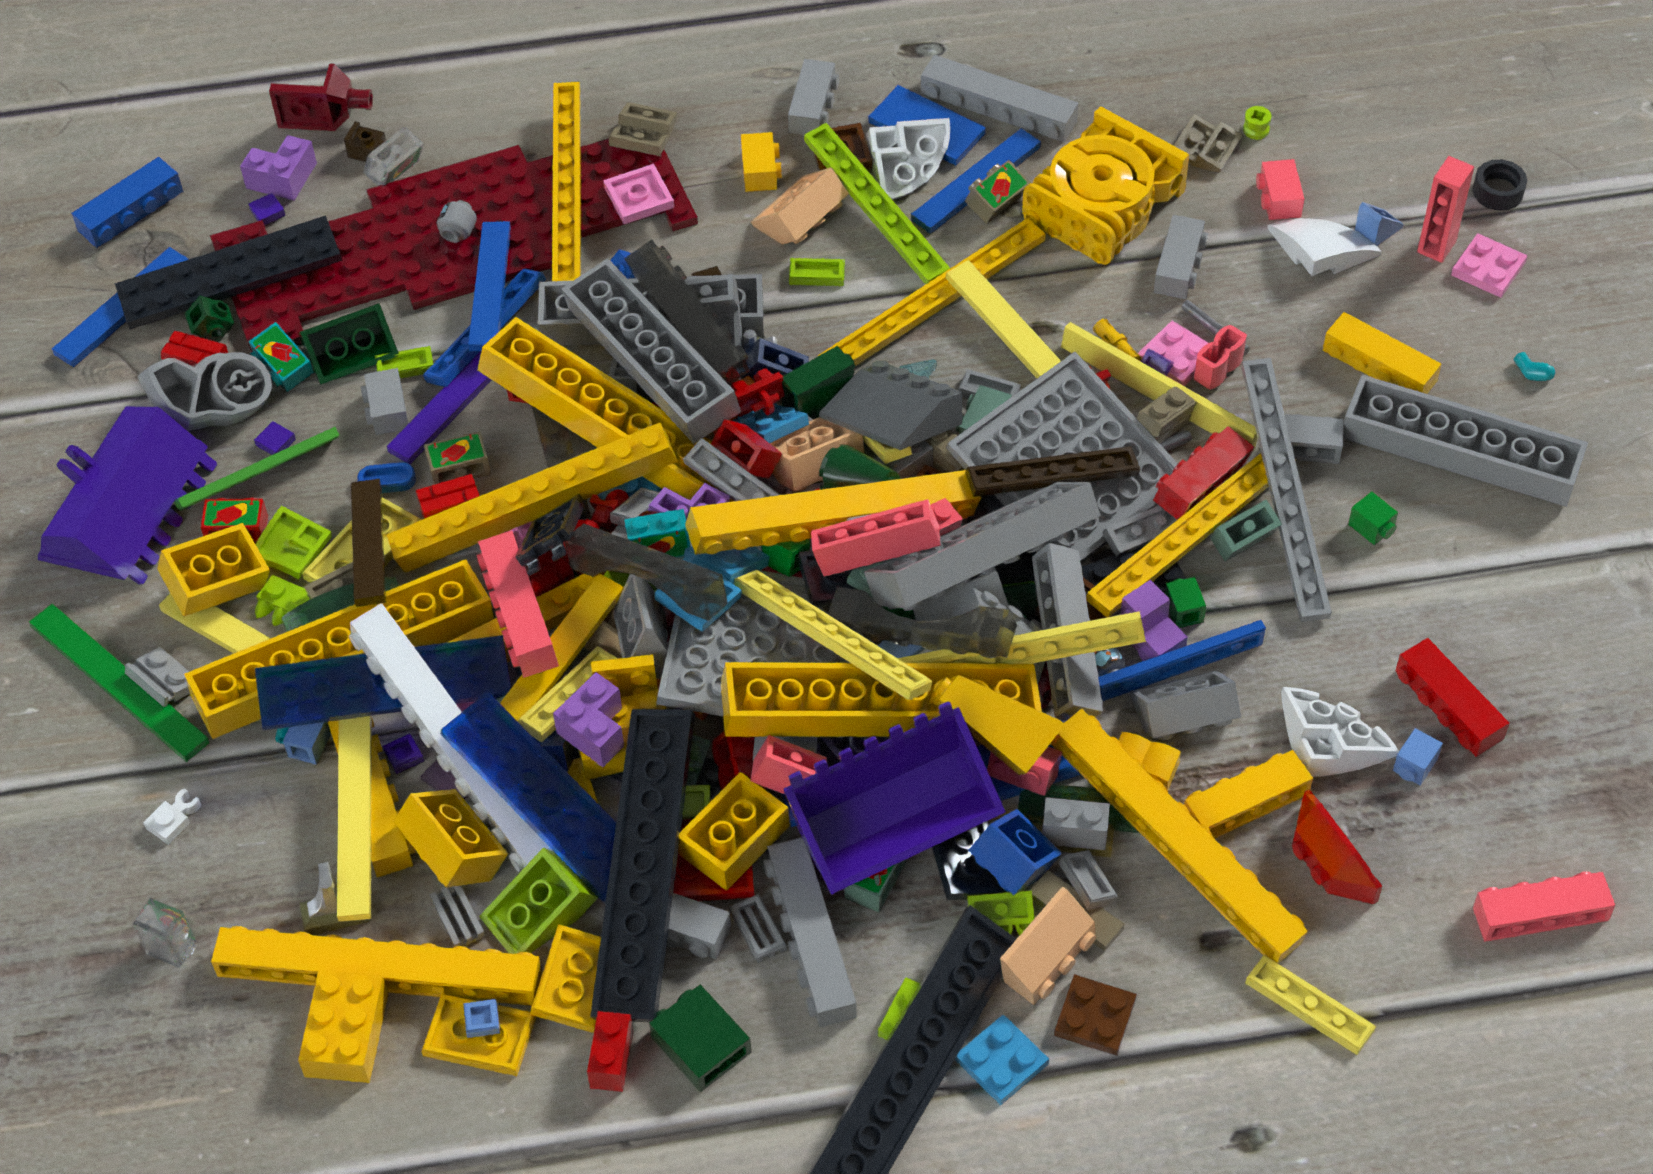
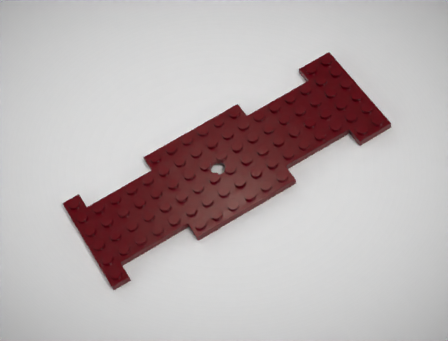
M609 139L581 147V238L626 225L623 224L608 196L603 180L651 164L655 165L674 200V208L642 219L664 213L673 232L698 224V217L665 149L660 156L609 146ZM516 145L366 189L372 209L328 221L342 261L244 292L231 298L248 346L252 352L249 341L275 322L298 346L302 344L298 333L303 331L301 322L404 291L408 295L413 310L474 292L483 222L510 221L511 233L505 282L512 281L522 269L539 272L551 269L553 155L527 162L520 145ZM462 200L472 206V210L477 216V221L466 240L456 243L450 242L440 235L437 228V219L448 202ZM260 220L210 235L214 250L217 251L266 235L267 231L263 221Z

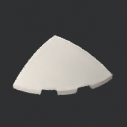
M950 119L897 122L896 126L869 128L866 140L872 158L873 176L892 200L913 193L914 190L927 183L938 170L949 144Z
M1296 218L1269 224L1267 228L1295 265L1302 263L1311 276L1329 269L1333 274L1378 257L1382 252L1361 233L1332 221Z
M1291 687L1282 688L1283 712L1291 748L1312 777L1360 770L1397 756L1399 751L1388 735L1379 726L1372 729L1360 720L1361 713L1343 702H1339L1334 706L1319 699L1320 694L1317 692Z

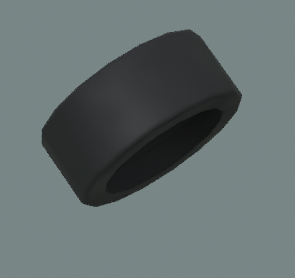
M1503 159L1487 161L1477 169L1472 188L1473 195L1481 205L1489 209L1502 211L1515 208L1522 202L1528 181L1526 173L1519 165L1512 161ZM1498 178L1511 183L1515 189L1510 191L1494 190L1487 186L1484 181Z

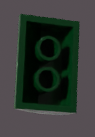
M380 303L298 333L305 354L311 362L320 385L373 366L379 360L383 362L400 356L396 355L399 352ZM386 354L381 357L375 358V355Z

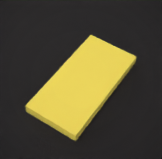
M382 497L384 561L386 566L393 558L386 534L422 519ZM352 520L302 573L304 580L311 583L353 562Z

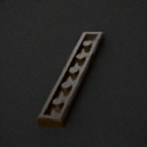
M1132 446L970 466L967 467L965 474L973 497L1046 488L1056 482H1092L1138 476L1141 469Z
M380 478L352 482L351 509L355 605L360 607L385 603L384 535Z

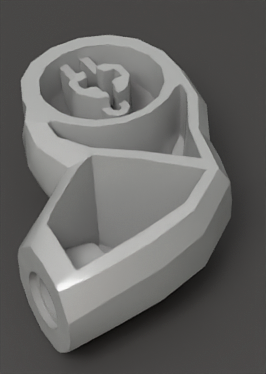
M217 353L205 357L194 366L176 358H166L149 366L138 376V380L153 407L161 408L187 431L209 426H228L242 422L256 413L267 402L272 389L271 376L265 365L256 357L246 353Z

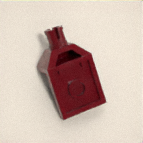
M329 63L323 86L271 83L269 88L277 126L283 129L336 131L350 117L352 109L372 110L373 107L372 89L352 88L351 80L332 63Z

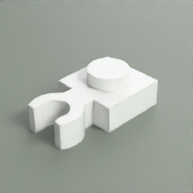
M185 788L180 790L175 797L173 805L164 801L143 822L145 828L169 845L190 824L186 815L193 814L200 809L201 803L199 798L195 797L190 803H184L190 796Z

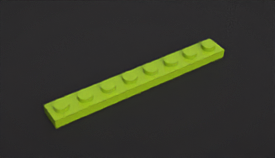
M827 123L804 134V142L826 168L831 167L849 195L925 285L950 269L947 263Z

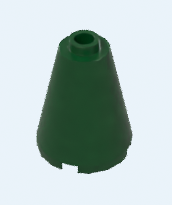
M841 444L838 448L833 447L823 458L819 469V476L823 477V486H820V490L900 479L896 471L852 446Z

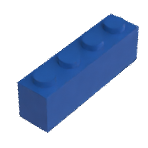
M157 157L71 214L77 231L93 246L98 248L183 192L178 173L160 157Z

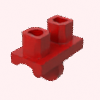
M765 368L754 375V383L749 386L742 380L731 384L741 410L738 414L739 417L761 409L766 415L774 413L773 404L784 397L782 388L783 376L780 372L772 374Z
M621 489L611 491L606 496L605 501L592 494L589 501L595 509L591 520L597 523L599 528H602L601 532L606 539L609 538L618 526L611 523L610 513L629 498L628 494Z

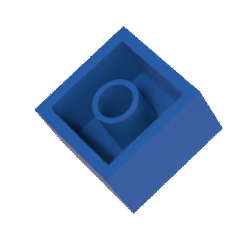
M1018 809L991 823L968 850L975 857L976 862L981 867L987 869L998 880L999 885L1004 890L1011 892L1013 895L1038 881L1062 854Z

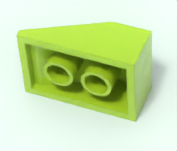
M542 848L479 917L508 953H532L555 936L558 924L568 927L576 922L597 900L598 896L562 854Z

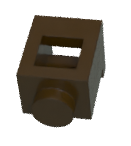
M357 121L353 123L344 138L347 156L354 160L377 165L381 157L385 156L388 151L389 144L386 140L385 132L363 127Z

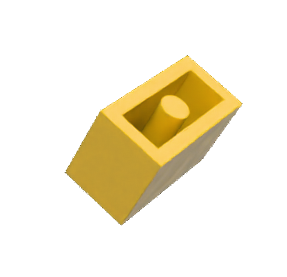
M773 132L741 134L745 192L777 190V179L782 178L781 162H775V159H780L779 143L773 142Z

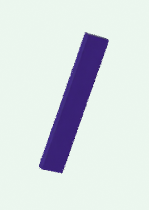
M481 351L387 445L388 453L411 465L425 450L424 445L432 443L492 381L477 371Z

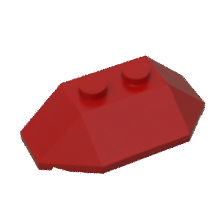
M1310 789L1304 791L1292 842L1295 856L1306 863L1315 883L1322 885L1328 894L1369 904L1377 903L1383 886L1372 874L1369 866Z

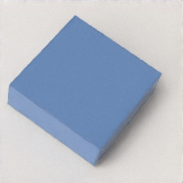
M496 999L463 1003L467 1038L500 1033Z

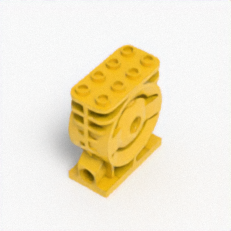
M1100 106L1094 112L1093 123L1081 134V138L1075 139L1063 146L1054 156L1051 166H1047L1042 174H1038L1034 178L1033 183L1028 184L1024 188L1022 204L1024 220L1028 218L1052 238H1056L1070 246L1073 250L1083 253L1096 263L1107 265L1113 260L1114 255L1119 254L1123 250L1124 244L1134 240L1144 231L1149 222L1154 203L1168 202L1173 195L1179 198L1185 192L1190 154Z

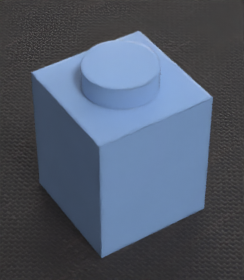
M297 711L283 740L289 758L317 765L331 735L326 718L314 712L304 713Z
M1415 728L1397 754L1393 771L1398 773L1404 780L1412 781L1421 786L1438 760L1443 743Z

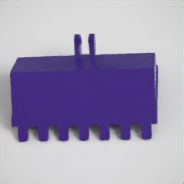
M125 406L93 457L75 445H69L65 453L81 466L83 470L66 459H60L56 464L58 469L71 479L75 485L42 534L41 548L37 560L125 580L128 577L139 585L144 584L148 576L135 566L138 558L150 565H155L159 560V555L147 546L150 539L162 546L169 544L171 537L158 526L162 520L173 527H178L182 523L183 518L170 507L176 499L187 494L182 490L185 483H188L195 489L204 487L206 481L193 470L197 464L209 472L213 471L217 466V462L205 453L208 446L201 440L196 439L159 407Z
M949 701L938 707L940 716L928 721L926 714L922 713L914 717L915 727L904 733L900 725L890 728V739L878 744L875 736L864 741L865 751L857 755H853L852 750L847 748L839 752L840 762L831 767H828L825 759L815 763L814 769L816 774L805 779H803L800 771L789 775L790 786L784 788L785 796L790 804L795 824L831 894L1006 812L959 707L953 709Z

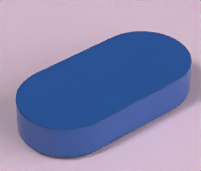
M403 462L369 465L361 469L357 476L358 482L380 478L382 493L406 491L411 489L416 483L414 468L410 464Z

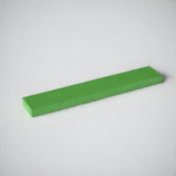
M336 427L328 429L176 499L174 503L178 510L186 509L339 438L338 436L340 435Z

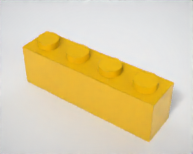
M1345 312L1341 314L1326 332L1322 350L1331 357L1345 362L1355 370L1361 371L1372 378L1428 394L1437 383L1442 365L1440 362Z
M1291 750L1284 754H1275L1261 765L1249 766L1235 777L1230 779L1223 778L1209 789L1191 793L1185 799L1184 805L1199 824L1205 825L1211 831L1215 839L1303 798L1304 791L1311 790L1313 777L1294 750Z

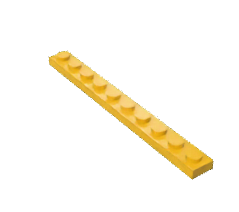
M580 82L553 83L552 281H574L581 276Z
M1026 218L821 354L838 346L844 354L847 353L852 357L855 366H857L961 297V294L946 279L948 271L969 260L987 280L1044 242L1046 233Z
M1261 453L1087 592L1086 601L1104 616L1110 617L1121 608L1124 596L1149 580L1153 582L1213 533L1218 526L1224 524L1268 488L1269 485Z

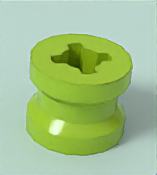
M1263 106L1248 108L1245 113L1244 134L1254 140L1266 138L1270 131L1271 112Z

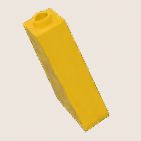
M961 675L951 677V679L945 677L934 690L938 695L932 702L939 707V705L949 701L953 709L959 707L971 735L1018 775L1026 774L1065 725L1059 719Z

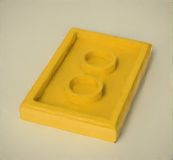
M558 924L530 1015L593 1033L596 1020L592 1019L590 1015L600 948V936Z
M441 993L421 1050L422 1055L518 1076L536 1016L530 1015L529 1011L498 1005L500 1033L467 1038L463 1003L477 1002V1000Z

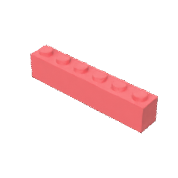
M511 530L478 541L482 553L476 556L481 571L488 570V572L482 574L487 589H494V591L489 592L494 609L500 608V610L495 611L500 628L507 627V629L502 630V634L507 648L513 646V649L508 650L513 667L520 666L524 678L558 667L559 664L526 568L521 566L515 558L519 548L513 531Z

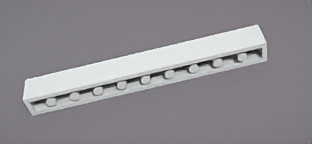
M381 603L351 621V634L349 635L351 643L357 651H364L368 657L366 662L375 675L380 673L385 680L384 687L392 699L398 698L403 705L401 710L410 723L415 722L420 728L419 735L428 748L433 746L438 753L437 760L445 772H452L457 779L454 782L459 792L464 797L467 795L475 804L472 806L474 812L482 822L486 820L492 827L490 832L502 846L505 845L511 854L509 859L517 871L523 870L542 848L560 853L561 847L384 605Z

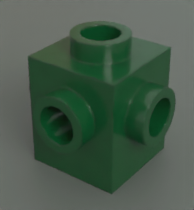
M199 296L185 313L191 334L204 339L208 338L220 342L234 325L228 305L220 300Z

